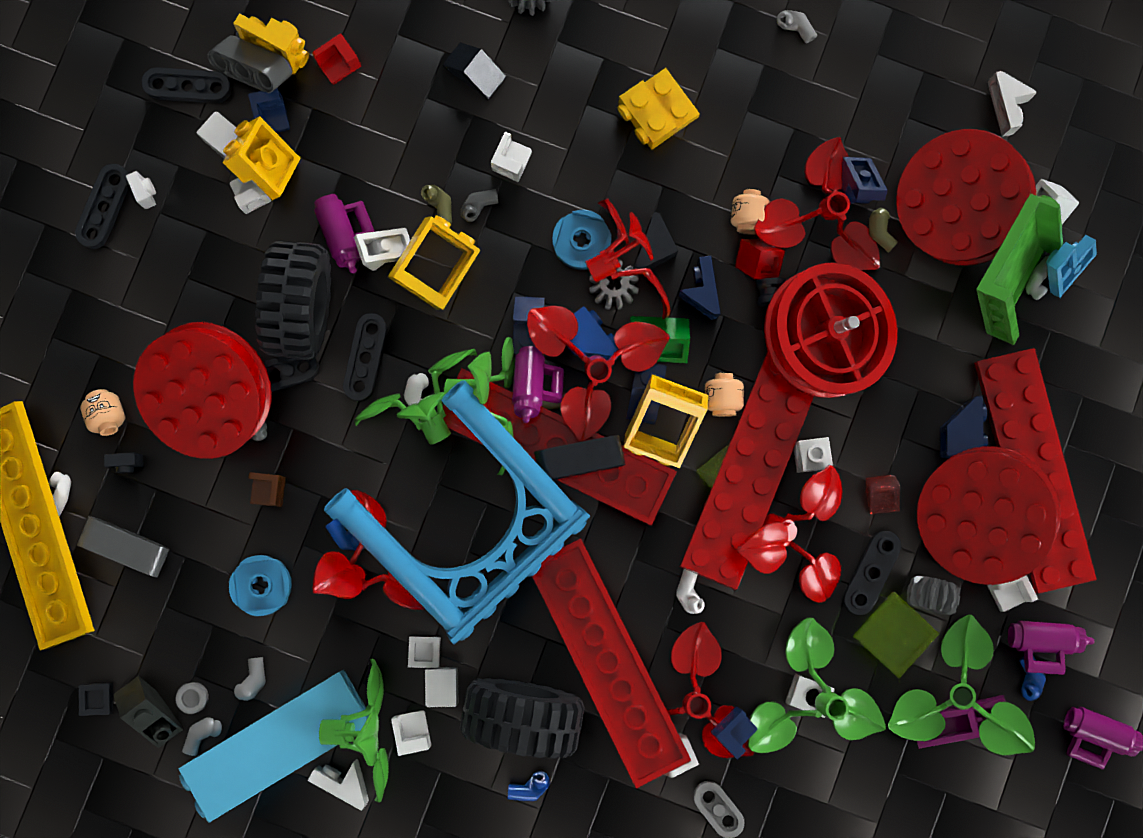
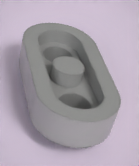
M704 781L698 784L693 793V799L697 808L720 836L724 838L737 837L744 828V818L741 812L717 783ZM711 791L714 793L711 801L703 800L705 792ZM727 815L733 817V822L729 826H725L722 823L723 818Z

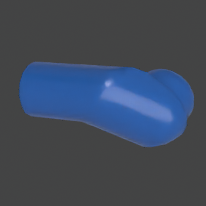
M337 519L325 526L340 549L356 550L360 542L349 531H346Z
M544 771L535 772L525 785L509 784L508 800L536 801L549 787L550 780L547 773Z

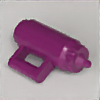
M336 194L323 196L314 202L316 206L314 212L331 256L336 260L339 267H347L350 273H355V265L361 260L354 236L356 234L375 232L363 201L344 206L342 200H338ZM348 212H355L362 232L354 233L347 215Z
M533 346L521 348L515 357L512 404L514 405V413L522 418L524 423H528L530 418L538 416L542 401L558 404L561 403L563 398L564 369L545 364L542 352ZM544 374L552 376L551 392L543 390Z
M1018 621L1017 623H1011L1008 629L1009 646L1016 648L1017 651H1024L1025 671L1031 673L1064 675L1066 669L1065 654L1083 653L1086 645H1092L1095 642L1092 637H1087L1084 628L1075 627L1072 624ZM1033 652L1056 654V662L1033 660Z
M1071 707L1065 716L1064 729L1069 731L1071 736H1074L1067 749V756L1104 769L1112 752L1134 757L1140 751H1143V735L1139 731L1134 730L1132 726L1084 707ZM1084 740L1102 747L1101 754L1098 755L1080 748L1081 741Z

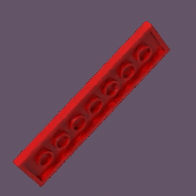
M1035 348L975 362L996 447L1013 450L1035 462L1049 477L1059 499L1061 519L1057 537L1046 558L1038 567L1030 572L1035 593H1044L1097 580Z
M768 350L679 566L733 590L738 589L748 561L736 549L751 534L763 526L814 396L796 389L783 378L774 366Z
M461 368L456 379H474L471 372ZM489 382L488 400L483 405L490 412L512 422L514 439L534 461L535 451L583 442L576 438L561 415L542 406L538 416L530 418L528 423H524L522 418L514 413V405L512 404L513 392ZM443 405V410L446 414L443 419L448 429L482 444L453 411H450ZM595 433L594 435H592L584 441L603 438L605 436ZM622 445L626 465L556 480L651 526L677 471L644 455L633 454Z
M581 538L562 547L555 555H549L541 563L542 566L539 571L532 577L635 787L638 788L691 761Z

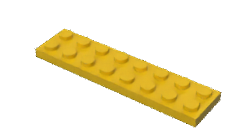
M14 401L0 408V523L39 649L44 650L95 630L23 401Z

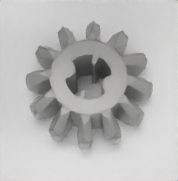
M619 260L621 267L616 269L617 272L633 270L631 265L622 270L623 261ZM591 275L589 281L596 285L589 288L590 294L600 293L596 297L595 302L599 304L604 299L607 300L605 304V309L607 310L611 308L612 302L616 303L618 310L622 309V299L626 303L631 304L633 299L630 294H638L639 288L632 285L638 282V276L618 277L616 280L620 281L619 290H616L615 287L613 290H610L608 286L609 280L612 279L611 276L596 283Z

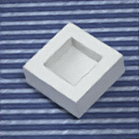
M137 171L126 175L137 203L144 209L155 206L156 203L152 195L156 194L151 180L144 178Z
M409 636L408 667L439 668L441 637Z

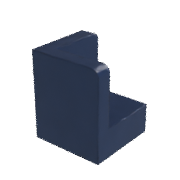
M278 88L271 93L259 91L248 94L254 119L260 116L276 133L290 129L284 100Z
M736 706L711 733L738 760L746 752L742 745L757 731V727L746 716V713Z

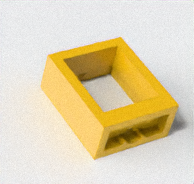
M438 215L435 218L432 216L424 218L388 275V278L433 308L443 310L477 257L480 249L474 246L476 241L463 232H460L458 235L449 229L451 224ZM429 230L463 252L439 292L405 271V268Z
M652 374L625 433L624 448L629 449L633 454L645 455L656 459L665 466L672 465L680 468L708 410V395ZM651 400L690 414L677 445L638 431Z

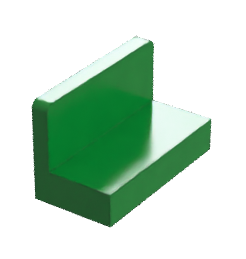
M630 317V322L650 323L669 334L670 339L657 362L688 363L690 345L689 319Z

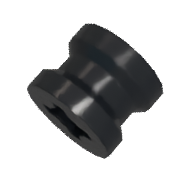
M764 278L757 280L756 288L760 290L757 305L768 306L774 293L786 279Z

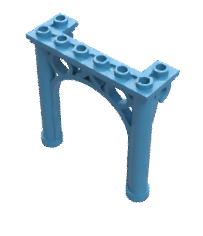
M465 380L454 385L441 401L450 411H453L503 465L512 478L516 493V505L511 524L503 538L492 550L478 560L454 568L432 567L415 559L356 499L348 488L337 493L324 508V511L333 520L337 519L438 621L454 645L459 640L463 641L468 638L473 632L474 626L482 618L487 619L495 612L496 605L504 597H511L518 590L519 583L527 576L531 577L537 573L542 566L541 563L549 555L552 556L558 553L564 546V541L571 534L579 533L585 527L586 520L590 517L584 509L566 496L483 404H480L479 399L473 394L474 389ZM525 488L542 505L541 507L536 505L526 507ZM540 514L544 517V526L537 534L530 537L523 535L522 524L525 517ZM517 536L522 543L530 546L513 560V551L517 546L514 539ZM485 568L487 572L493 569H502L503 571L487 585V580L480 570ZM474 576L478 578L479 586L471 596L460 598L456 595L455 590L461 577ZM430 577L449 579L448 595Z

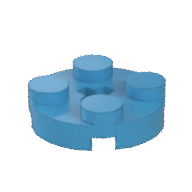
M576 210L562 217L557 222L552 237L556 257L570 268L577 270L588 269L585 261L599 255V252L611 245V233L603 218L589 210ZM581 233H585L586 239L590 240V243L584 244L583 247H578L577 242L573 241L575 236L579 237Z
M255 555L244 559L236 567L229 580V593L232 601L241 610L252 616H265L278 611L287 603L292 588L291 577L284 564L280 560L266 555ZM258 577H262L263 581L268 582V588L264 589L263 594H260L259 590L253 589V584L258 582Z

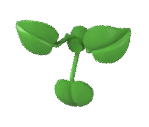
M507 337L504 340L502 370L498 375L491 376L490 352H483L468 365L474 379L447 378L444 393L446 394L458 382L465 380L474 389L473 394L479 398L480 404H485L489 396V382L504 379V387L510 388L514 380L515 367L514 347L511 337ZM490 412L514 438L512 422ZM503 465L497 475H503L506 470Z
M469 349L448 355L428 370L432 376L435 394L429 395L418 403L407 407L398 400L401 397L399 393L382 397L371 403L354 419L355 425L357 426L361 420L383 412L388 407H398L401 411L396 414L397 417L410 419L418 430L422 429L430 445L447 438L451 432L443 419L446 414L441 400L445 393L440 392L438 377L443 371L451 368L467 355L477 356L476 350Z
M973 615L964 616L950 627L941 645V653L945 663L951 667L962 666L961 683L951 689L950 699L939 706H936L935 698L927 691L915 689L906 692L897 701L888 723V728L905 739L928 741L939 736L945 729V719L940 711L952 705L960 710H967L973 707L982 716L987 718L980 724L979 736L981 742L989 751L999 755L1030 753L1035 749V737L1032 726L1027 716L1019 707L1009 702H998L993 706L990 714L975 702L976 693L967 684V668L978 670L985 667L993 657L994 648L989 634L977 622Z
M814 618L804 619L792 630L786 642L785 655L788 664L793 670L802 672L808 669L809 674L822 688V692L815 700L816 709L791 710L786 713L784 707L777 702H765L759 705L750 717V721L757 727V731L748 739V747L751 751L768 753L787 746L794 739L797 732L795 723L789 719L793 716H815L819 718L823 715L832 720L837 734L848 740L862 739L873 733L886 730L882 713L868 693L852 688L847 689L839 696L831 692V688L815 672L814 668H823L831 661L834 654V643L828 631L819 625Z
M370 659L372 667L367 684L368 705L366 709L350 715H341V719H322L319 727V741L321 745H340V748H347L362 753L367 765L374 766L373 780L377 795L375 801L381 802L389 773L387 752L385 748H380L378 753L377 737L379 731L378 714L383 702L384 684L381 671L375 659ZM369 715L361 731H355L354 723H349L351 720Z

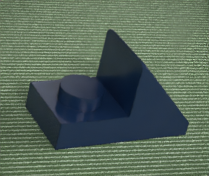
M843 157L842 193L848 196L850 203L868 204L872 200L885 201L888 190L872 159Z
M711 256L699 257L697 266L693 267V277L695 284H700V287L680 290L678 296L711 320L718 319L721 313Z
M515 297L513 314L514 356L523 347H535L528 332V312L532 308L544 307L545 298Z
M655 364L648 370L635 371L626 416L627 420L632 419L651 375L665 378L667 366ZM651 400L642 423L655 425L660 403Z

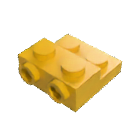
M240 13L234 21V26L241 39L283 56L291 65L293 75H295L299 67L303 68L309 59V52L304 50L305 40L299 37L297 28L291 23L284 20L279 22L271 18L266 26L258 18L253 16L247 18Z
M666 68L646 82L642 80L620 95L619 106L617 107L625 121L630 120L636 129L634 131L639 141L643 145L647 143L651 149L663 143L699 118L700 115Z
M260 116L250 122L244 120L234 130L238 137L231 140L224 147L223 152L226 154V157L222 163L243 183L253 180L274 200L283 193L301 158Z

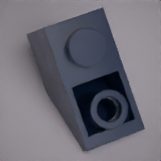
M983 396L968 399L939 428L940 458H950L967 449L988 446L987 435L983 433V422L987 419V406L983 404Z

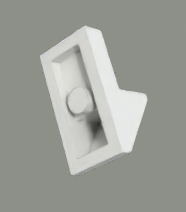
M999 71L987 83L1003 137L1014 134L1022 126L1023 112L1017 104L1028 102L1036 94V91L1003 71Z
M406 228L356 234L354 236L363 265L372 271L377 270L384 263L398 261L410 242Z
M358 759L353 762L344 779L339 777L341 773L337 769L329 765L324 767L319 765L313 770L308 779L309 782L361 811L367 805L369 799Z

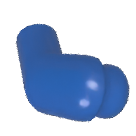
M1023 656L1019 659V662L1025 671V661ZM1026 672L1021 688L1022 696L1025 699L1033 701L1040 697L1046 681L1045 674Z

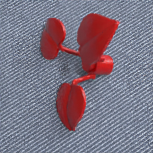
M836 137L818 146L810 154L805 164L807 181L811 185L822 186V191L829 195L820 202L819 208L799 217V209L792 201L787 199L773 200L765 206L764 221L758 219L754 226V232L760 240L770 246L790 248L799 244L805 237V229L801 222L817 215H821L826 220L838 219L837 233L840 236L836 237L831 243V255L834 262L847 264L861 271L876 270L880 267V254L876 241L869 235V228L862 223L854 221L847 224L843 230V223L846 220L845 214L850 208V200L846 194L838 192V190L842 189L843 157L849 156L844 149L841 138Z
M608 199L598 202L614 219L617 225V239L605 250L599 252V255L585 261L594 281L597 283L609 276L614 280L623 276L644 275L658 290L663 305L662 319L667 318L670 315L668 297L658 278L650 268L618 272L616 270L621 267L618 257L639 244L646 250L650 261L654 259L649 240L642 232L639 220L633 212L629 213V236L636 239L629 244L626 228L614 205ZM625 240V247L616 252L612 251Z
M555 305L532 308L528 312L527 317L530 338L540 352L548 356H559L567 345L585 362L584 370L591 380L588 388L585 389L577 386L570 389L563 396L560 406L565 423L579 441H584L594 435L609 417L611 411L609 395L604 390H593V388L598 383H603L610 378L612 373L611 366L614 365L617 357L621 355L623 365L632 371L648 370L659 360L664 347L670 339L668 333L653 324L630 322L620 327L615 333L614 343L619 350L615 351L606 360L600 355L587 357L570 341L577 335L578 322L575 315L567 308Z
M828 465L825 469L810 477L803 486L800 494V503L803 510L808 512L807 514L792 515L788 513L784 518L771 513L766 516L763 526L751 534L736 549L754 569L761 573L769 574L776 571L784 563L787 556L786 547H792L810 562L809 565L801 570L799 583L804 595L817 603L825 602L832 595L840 579L841 565L835 555L822 553L815 560L812 555L794 543L792 540L797 535L794 521L810 520L814 515L817 519L826 521L836 513L842 500V483L836 469Z
M351 490L356 499L385 528L387 520L381 505L370 495L358 490ZM361 543L357 546L350 561L343 554L331 551L325 553L317 563L313 577V593L328 594L339 598L352 599L368 586L384 581L383 591L394 603L409 609L425 610L389 572L388 575L382 574L367 581L365 580L366 574L364 569L355 564L364 547Z
M699 622L684 630L676 639L671 650V662L674 669L682 674L690 673L693 692L684 697L683 707L670 709L667 712L669 715L686 713L696 719L706 717L710 721L702 730V740L706 749L711 754L720 758H734L713 736L711 731L735 707L728 705L720 706L713 717L710 713L711 701L706 695L700 693L701 689L696 680V674L699 676L713 674L719 668L722 659V652L718 641L712 635L704 622ZM747 740L742 745L746 750L742 756L754 755V751H751L748 747Z

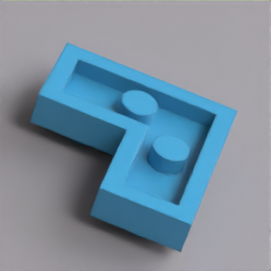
M1085 235L1079 243L1075 242L1071 245L1065 242L1059 250L1056 249L1050 254L1046 262L1050 293L1060 298L1097 255L1095 239Z

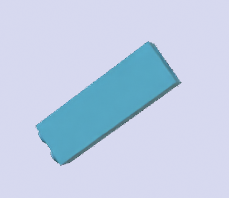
M342 670L178 768L181 773L179 775L181 784L187 791L192 792L196 799L194 804L198 814L202 818L206 817L209 823L337 746L320 744L319 727L322 719H341V715L354 714L365 710L366 707L346 672ZM369 715L351 720L349 723H354L355 731H361Z

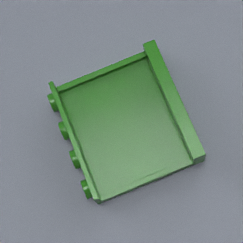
M1030 193L976 289L986 333L1012 345L1015 344L1019 337L1014 307L1043 254L1045 252L1051 254L1054 250H1059L1063 246L1060 204L1049 196L1041 195L1039 197Z

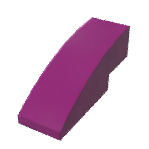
M1004 695L975 702L991 714V710L996 703L1006 702ZM955 706L948 707L940 711L945 719V729L932 740L917 741L918 747L920 749L979 738L980 724L987 718L982 716L973 707L967 710H960Z

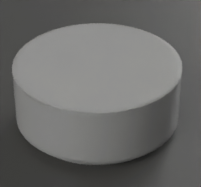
M197 682L183 685L176 694L178 708L187 714H194L203 710L209 700L207 689Z

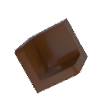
M249 472L248 478L253 480L250 504L282 507L286 477Z

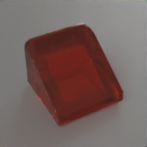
M894 475L866 478L870 514L900 511V484Z

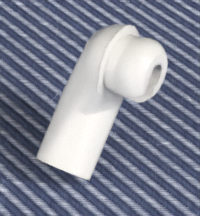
M423 373L413 374L407 381L404 398L408 406L422 400V391L429 385V379Z
M55 472L49 480V485L56 488L53 499L60 517L68 501L72 481L67 474L63 475L60 472Z
M684 569L676 596L684 610L690 614L701 613L705 604L703 599H700L694 590L698 574Z

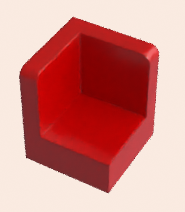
M341 33L312 52L316 63L333 85L361 67L357 55Z
M741 239L735 266L754 279L779 278L785 251L770 246L760 239Z

